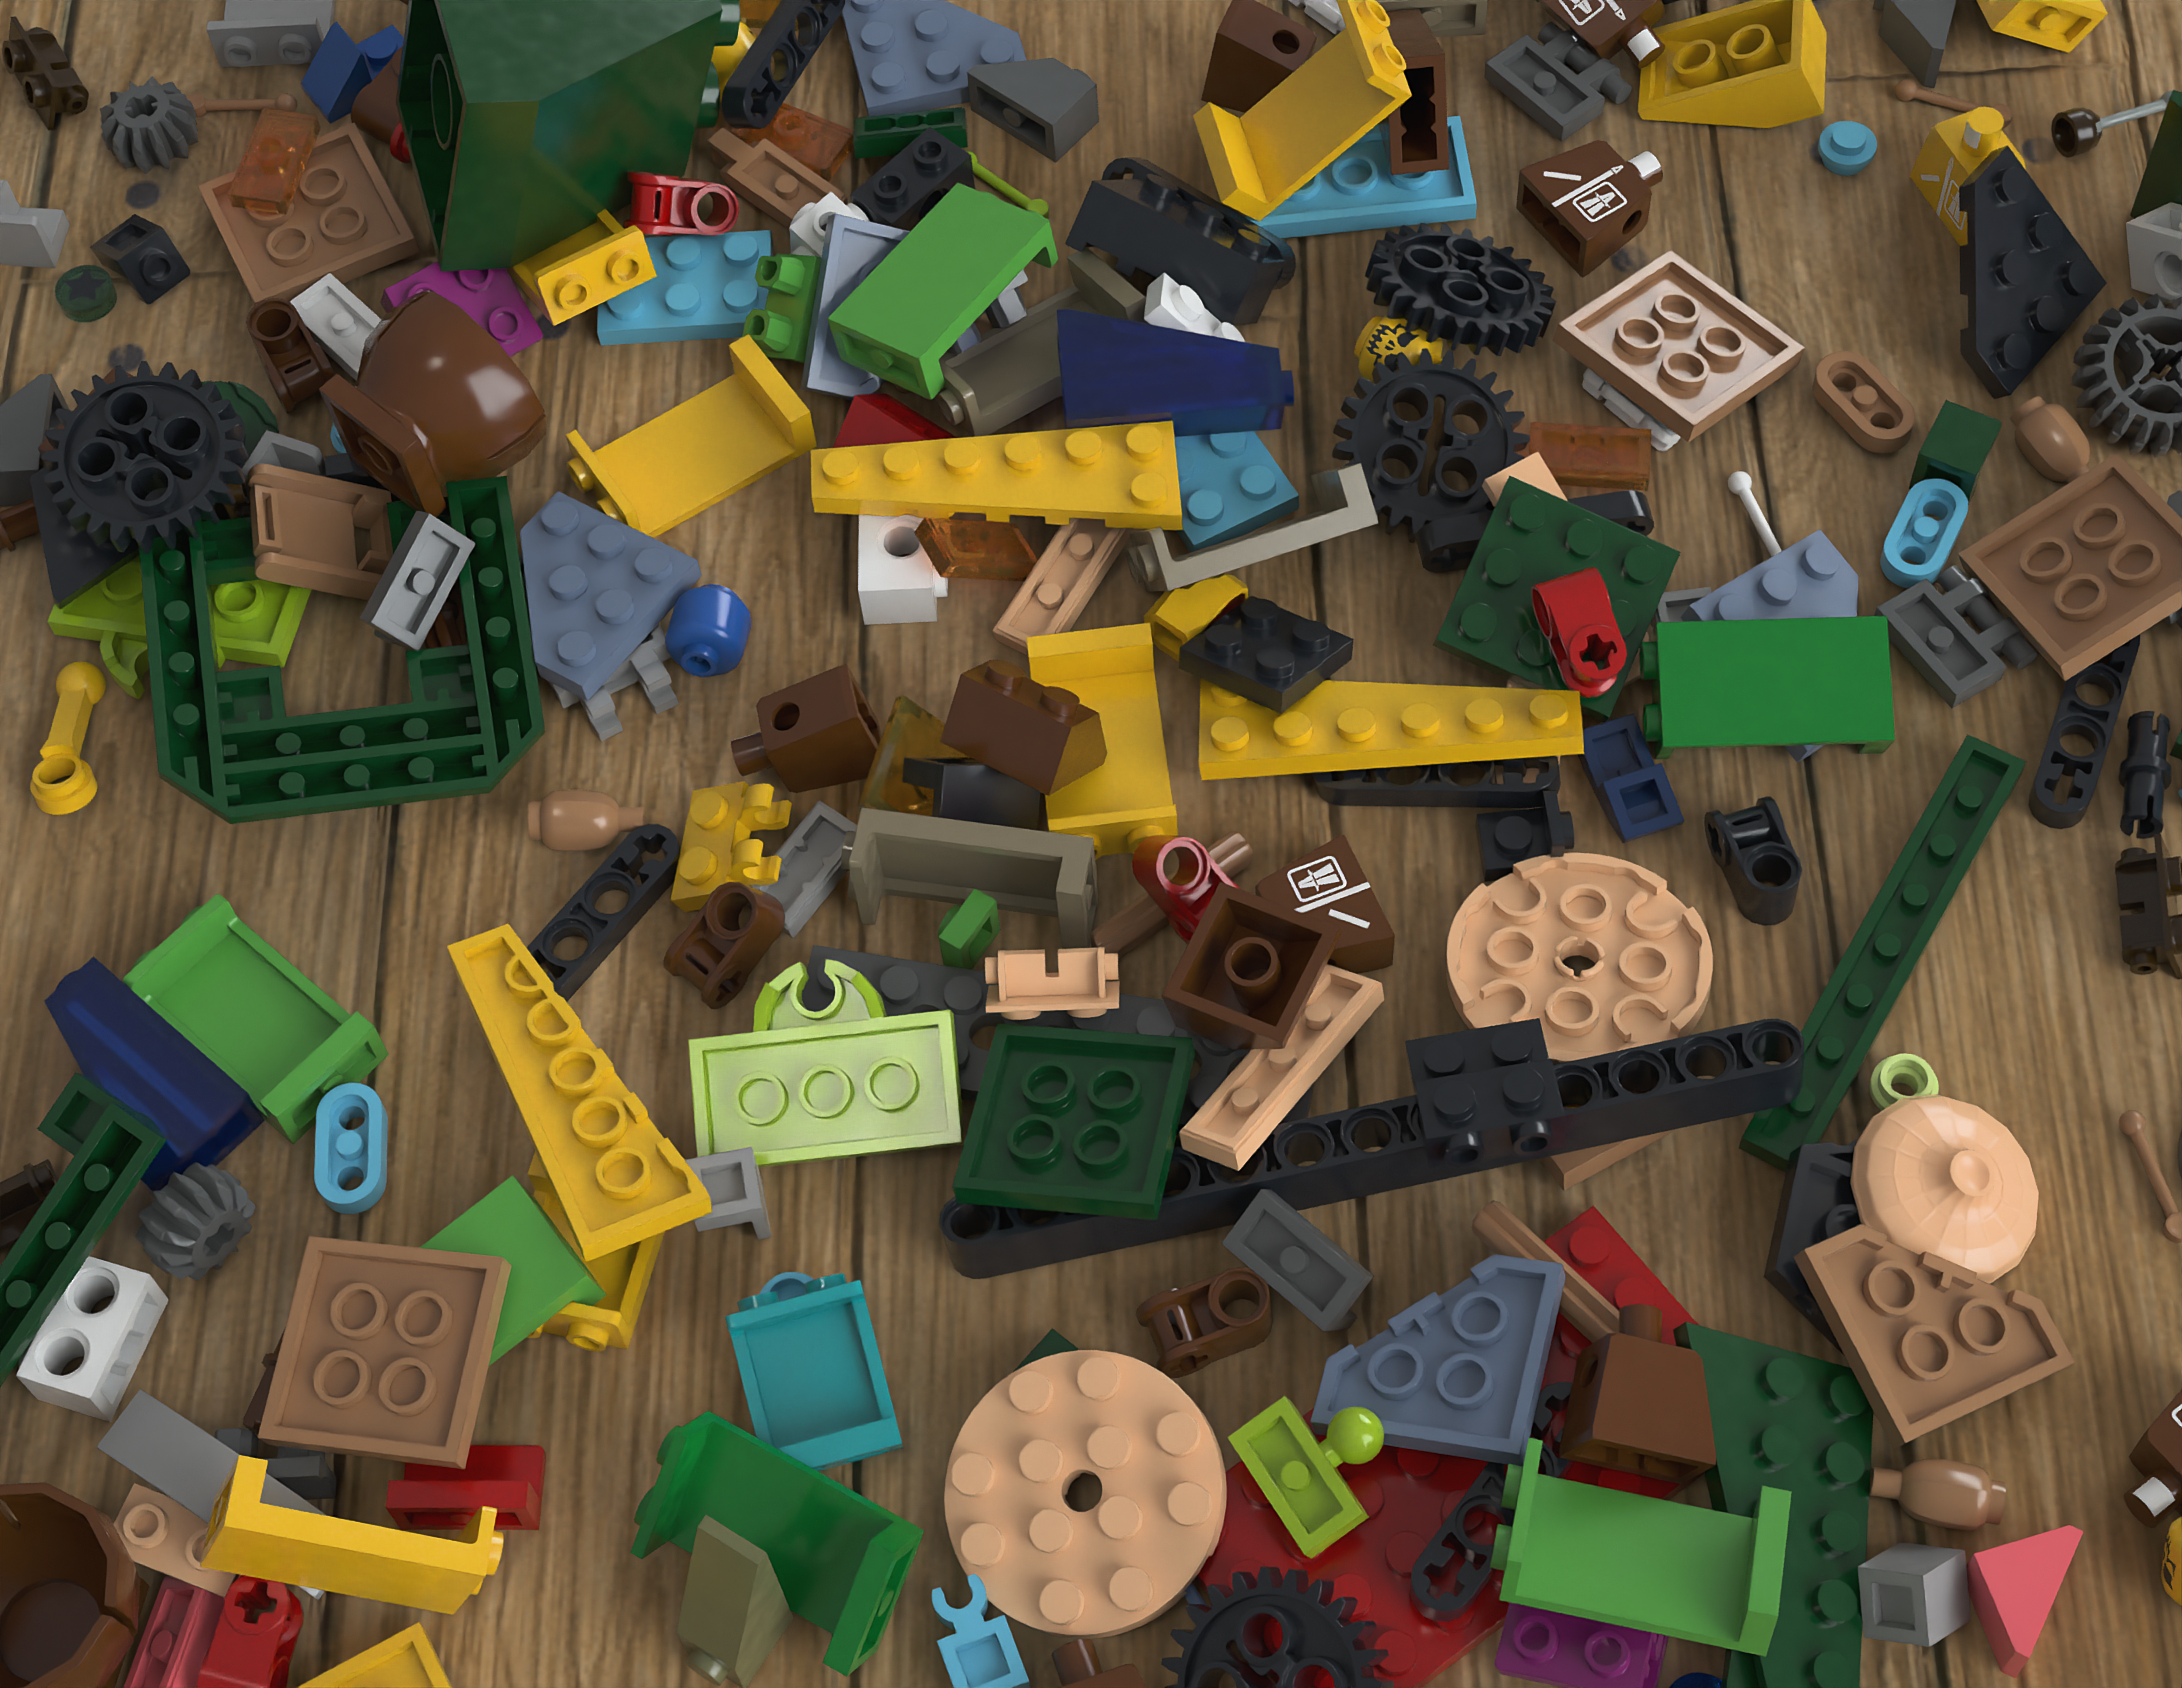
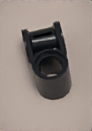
M1771 796L1758 798L1756 806L1727 814H1722L1719 810L1706 812L1704 826L1711 854L1715 862L1721 867L1742 915L1751 922L1764 926L1776 925L1785 921L1793 912L1802 866L1787 835L1781 812L1775 800ZM1768 881L1775 883L1779 887H1768L1759 882Z

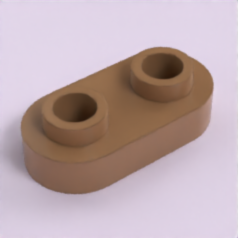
M1838 351L1825 356L1819 362L1813 382V394L1820 405L1860 446L1875 453H1891L1903 448L1908 443L1915 422L1914 408L1867 358L1855 352ZM1836 387H1844L1850 391L1842 392L1839 391ZM1876 426L1884 427V428H1886V429H1880V428H1877Z

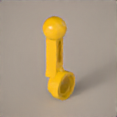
M77 661L66 665L59 672L56 679V691L59 696V702L48 740L40 750L43 761L35 767L30 783V790L37 806L48 814L63 815L77 811L87 805L97 792V781L89 764L80 759V752L93 705L103 697L106 690V680L101 670L89 662ZM72 775L61 783L51 784L59 778Z

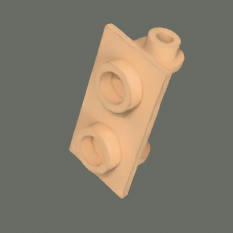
M1104 947L1058 949V973H1046L1045 949L998 950V957H985L986 984H999L989 985L986 1013L1001 1012L1002 1017L1006 1019L1026 1020L1039 1016L1041 1011L1067 1010L1070 1016L1091 1018L1105 1014L1107 1009L1119 1008L1120 981L1106 982V980H1119L1118 953L1105 954Z
M136 1483L133 1484L113 1524L133 1562L225 1598L231 1584L242 1575L200 1567L209 1524L169 1496Z

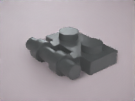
M1553 22L1547 23L1539 32L1538 40L1544 46H1541L1526 34L1485 62L1484 78L1561 142L1603 113L1605 97L1602 95L1605 94L1616 104H1621L1628 98L1632 90V86L1620 77V69L1606 58L1597 59L1584 48L1585 41L1571 30L1563 31ZM1568 66H1571L1580 74L1576 75Z
M1956 565L1946 569L1937 580L1940 586L1947 592L1944 595H1941L1927 579H1924L1878 606L1874 615L1887 616L1889 639L1951 708L1956 707L2002 679L2006 665L2000 660V656L2005 655L2018 670L2028 666L2037 656V652L2024 639L2025 636L2021 633L2015 622L2010 617L2005 619L1988 600L1989 591L1976 578L1969 580ZM1969 616L1983 632L1977 634L1963 617Z

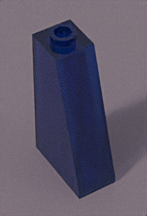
M1057 310L1056 338L1065 429L1173 421L1174 437L1281 429L1284 407L1294 406L1292 371H1281L1279 348L1077 310Z
M94 956L79 970L66 975L59 982L56 990L44 1000L84 1076L91 1078L137 1112L150 1116L167 1139L140 1179L154 1199L153 1191H161L168 1184L169 1177L173 1172L183 1175L187 1167L195 1162L204 1167L212 1164L217 1166L265 1121L249 1094Z

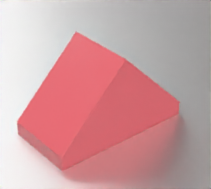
M2067 1525L1974 1553L1966 1566L1969 1596L2001 1672L2016 1678L2030 1658L2084 1531Z

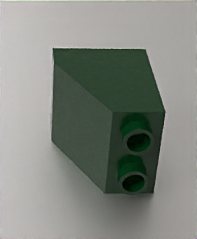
M409 0L395 102L440 271L511 268L598 222L597 214L604 209L610 214L619 211L631 204L632 183L627 181V171L661 173L679 176V178L683 177L695 129L714 128L718 121L720 88L717 71L711 58L714 46H733L737 40L740 24L739 0Z

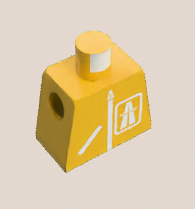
M1978 107L1937 123L1932 127L1910 174V178L1960 246L1968 244L1967 212L1959 211V187L1991 151L2007 145L2026 170L2024 159L2002 131L2004 124L2003 116L2000 112L1990 107Z

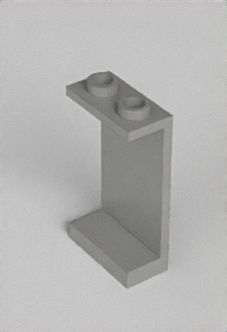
M226 0L224 20L207 21L206 28L220 66L247 67L312 63L333 24L336 0Z

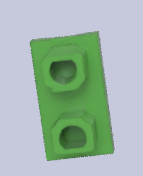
M777 253L776 256H761L758 260L755 279L758 286L769 290L765 310L753 309L746 316L742 336L744 337L749 334L769 360L805 363L821 258L818 256Z

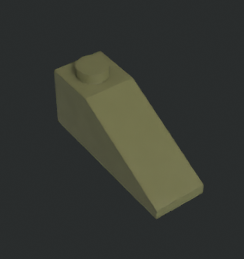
M705 1515L696 1531L676 1633L689 1654L685 1659V1663L698 1675L717 1686H720L724 1679L727 1678L739 1687L746 1688L794 1618L767 1553L708 1515Z

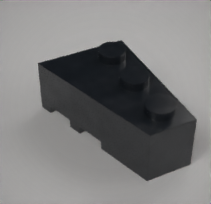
M1147 174L1145 179L1092 181L1065 242L1066 245L1080 252L1085 247H1097L1119 258L1114 269L1130 277L1134 274L1136 268L1154 279H1157L1165 272L1179 286L1186 285L1199 296L1204 308L1221 322H1227L1233 326L1258 322L1286 262L1268 251L1271 245L1269 241L1248 230L1239 229L1238 232L1222 223L1224 215L1220 211L1201 202L1194 201L1192 204L1176 195L1178 187L1160 176Z

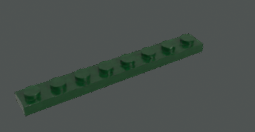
M1967 734L1800 1032L1804 1038L1803 1086L1800 1094L1791 1103L1756 1112L1741 1138L1739 1149L1786 1172L1789 1155L1792 1151L1804 1144L1821 1142L2020 779L2027 761Z

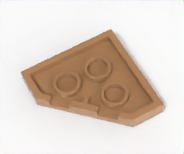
M1863 1224L1808 1247L1794 1256L1800 1271L1893 1449L2075 1363L2041 1299L2017 1289L2007 1292L1976 1279L1977 1272L1927 1251L1919 1255L1886 1241V1234Z

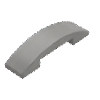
M141 1389L97 1446L108 1456L208 1524L214 1497L239 1455ZM267 1473L265 1474L260 1503L327 1516ZM299 1586L318 1600L325 1592L324 1590Z

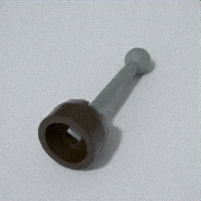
M2173 91L2165 92L2160 100L2102 118L2084 107L2057 113L2051 125L2053 142L2057 150L2067 158L2086 153L2097 146L2102 137V129L2160 111L2165 112Z

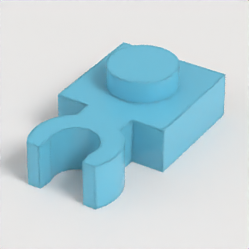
M976 1574L967 1576L973 1597L971 1602L961 1609L952 1608L946 1603L941 1587L933 1589L932 1603L937 1618L944 1626L955 1630V1634L937 1640L953 1688H1031L1005 1615L986 1622L983 1619L987 1612L988 1600L982 1580Z

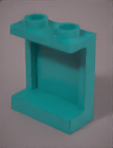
M844 1273L821 1277L804 1284L805 1295L779 1301L776 1291L750 1296L737 1302L739 1312L725 1316L757 1438L818 1472L904 1448L860 1280L847 1283Z

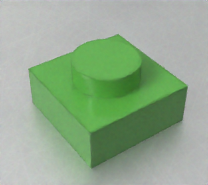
M974 888L962 906L954 905L946 913L938 930L944 966L970 970L974 968L1001 930L995 899Z

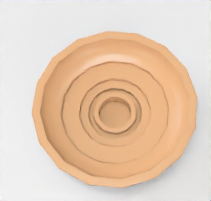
M1938 1094L1901 1098L1870 1119L1854 1146L1850 1182L1859 1217L1863 1225L1886 1234V1241L1920 1255L1927 1251L1977 1272L1976 1279L1991 1284L2020 1263L2035 1236L2039 1192L2029 1158L2007 1127L1978 1106Z

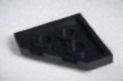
M2008 145L1991 151L1959 187V211L1967 212L1968 244L1960 246V294L1968 295V328L1960 330V352L1994 399L2009 396L2107 284Z

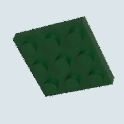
M1509 476L1433 646L1528 689L1571 691L1562 680L1548 639L1538 624L1532 604L1531 587L1594 566L1601 574L1606 585L1611 609L1627 650L1625 664L1617 674L1616 681L1609 691L1598 697L1587 698L1580 696L1581 713L1604 723L1612 713L1681 552ZM1584 653L1581 659L1583 663L1593 661L1589 653ZM1604 660L1593 661L1597 665L1598 670H1602L1605 664Z
M997 1023L952 1186L957 1203L1157 1220L1195 1057L1192 1038Z

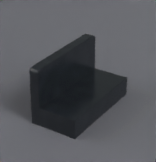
M904 757L902 783L934 789L932 817L1037 830L1040 791L971 757Z

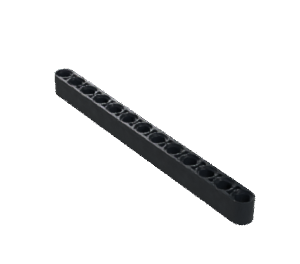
M1763 1019L1553 1065L1565 1113L1567 1146L1551 1148L1547 1152L1536 1156L1515 1154L1481 1160L1479 1163L1465 1168L1444 1166L1430 1169L1415 1095L1278 1124L1239 1171L1186 1151L1182 1148V1145L1176 1146L1173 1149L1157 1220L957 1203L954 1196L944 1205L940 1213L939 1226L954 1268L962 1276L971 1279H985L1235 1225L1261 1189H1271L1296 1211L1758 1112L1791 1103L1800 1094L1803 1086L1804 1038L1798 1028L1787 1021ZM1775 1061L1781 1064L1770 1065L1764 1062ZM1699 1076H1712V1077H1715V1078H1712V1079H1701V1078H1697V1077H1699ZM1634 1090H1645V1091H1648V1092H1646V1093H1641V1094H1635V1093H1632L1631 1091H1634ZM1569 1104L1581 1105L1578 1108H1566L1564 1106ZM1370 1147H1381V1148H1383V1149L1378 1150V1151H1375V1152H1366V1151H1363V1150L1368 1149V1148H1370ZM1305 1161L1316 1162L1310 1166H1298V1164ZM1237 1176H1250L1249 1178H1246L1241 1181L1231 1180L1232 1178H1235ZM1172 1190H1183L1176 1195H1165ZM1042 1218H1051L1042 1224H1032ZM984 1232L981 1236H978L976 1238L966 1239L969 1235H972L974 1233Z

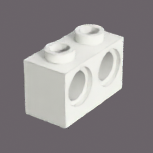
M88 1256L20 1357L18 1363L19 1370L16 1376L38 1400L111 1422L169 1299L150 1274ZM108 1296H114L106 1309L91 1314L92 1308L99 1300ZM84 1356L83 1362L77 1370L68 1375L61 1376L63 1368L69 1361Z

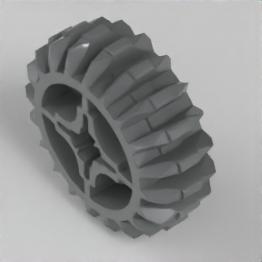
M2157 293L2149 296L2142 305L2132 297L2124 301L2119 311L2114 308L2106 310L2098 319L2099 324L2091 325L2083 335L2084 345L2080 346L2076 351L2073 361L2080 368L2073 374L2071 385L2085 390L2078 397L2076 408H2093L2095 410L2094 415L2089 420V428L2100 427L2103 423L2111 429L2107 437L2108 444L2116 443L2122 436L2129 439L2130 455L2139 453L2146 443H2148L2154 458L2163 456L2170 449V446L2180 454L2182 453V297L2173 299L2167 308H2164ZM2114 353L2121 360L2118 366L2126 378V386L2123 389L2120 387L2115 376L2113 366ZM2171 367L2170 371L2160 380L2153 377L2145 384H2140L2152 371L2159 375L2165 369ZM2141 406H2146V407L2152 408V409H2154L2156 412L2151 411V410H2148V409L2143 408V407H2141Z

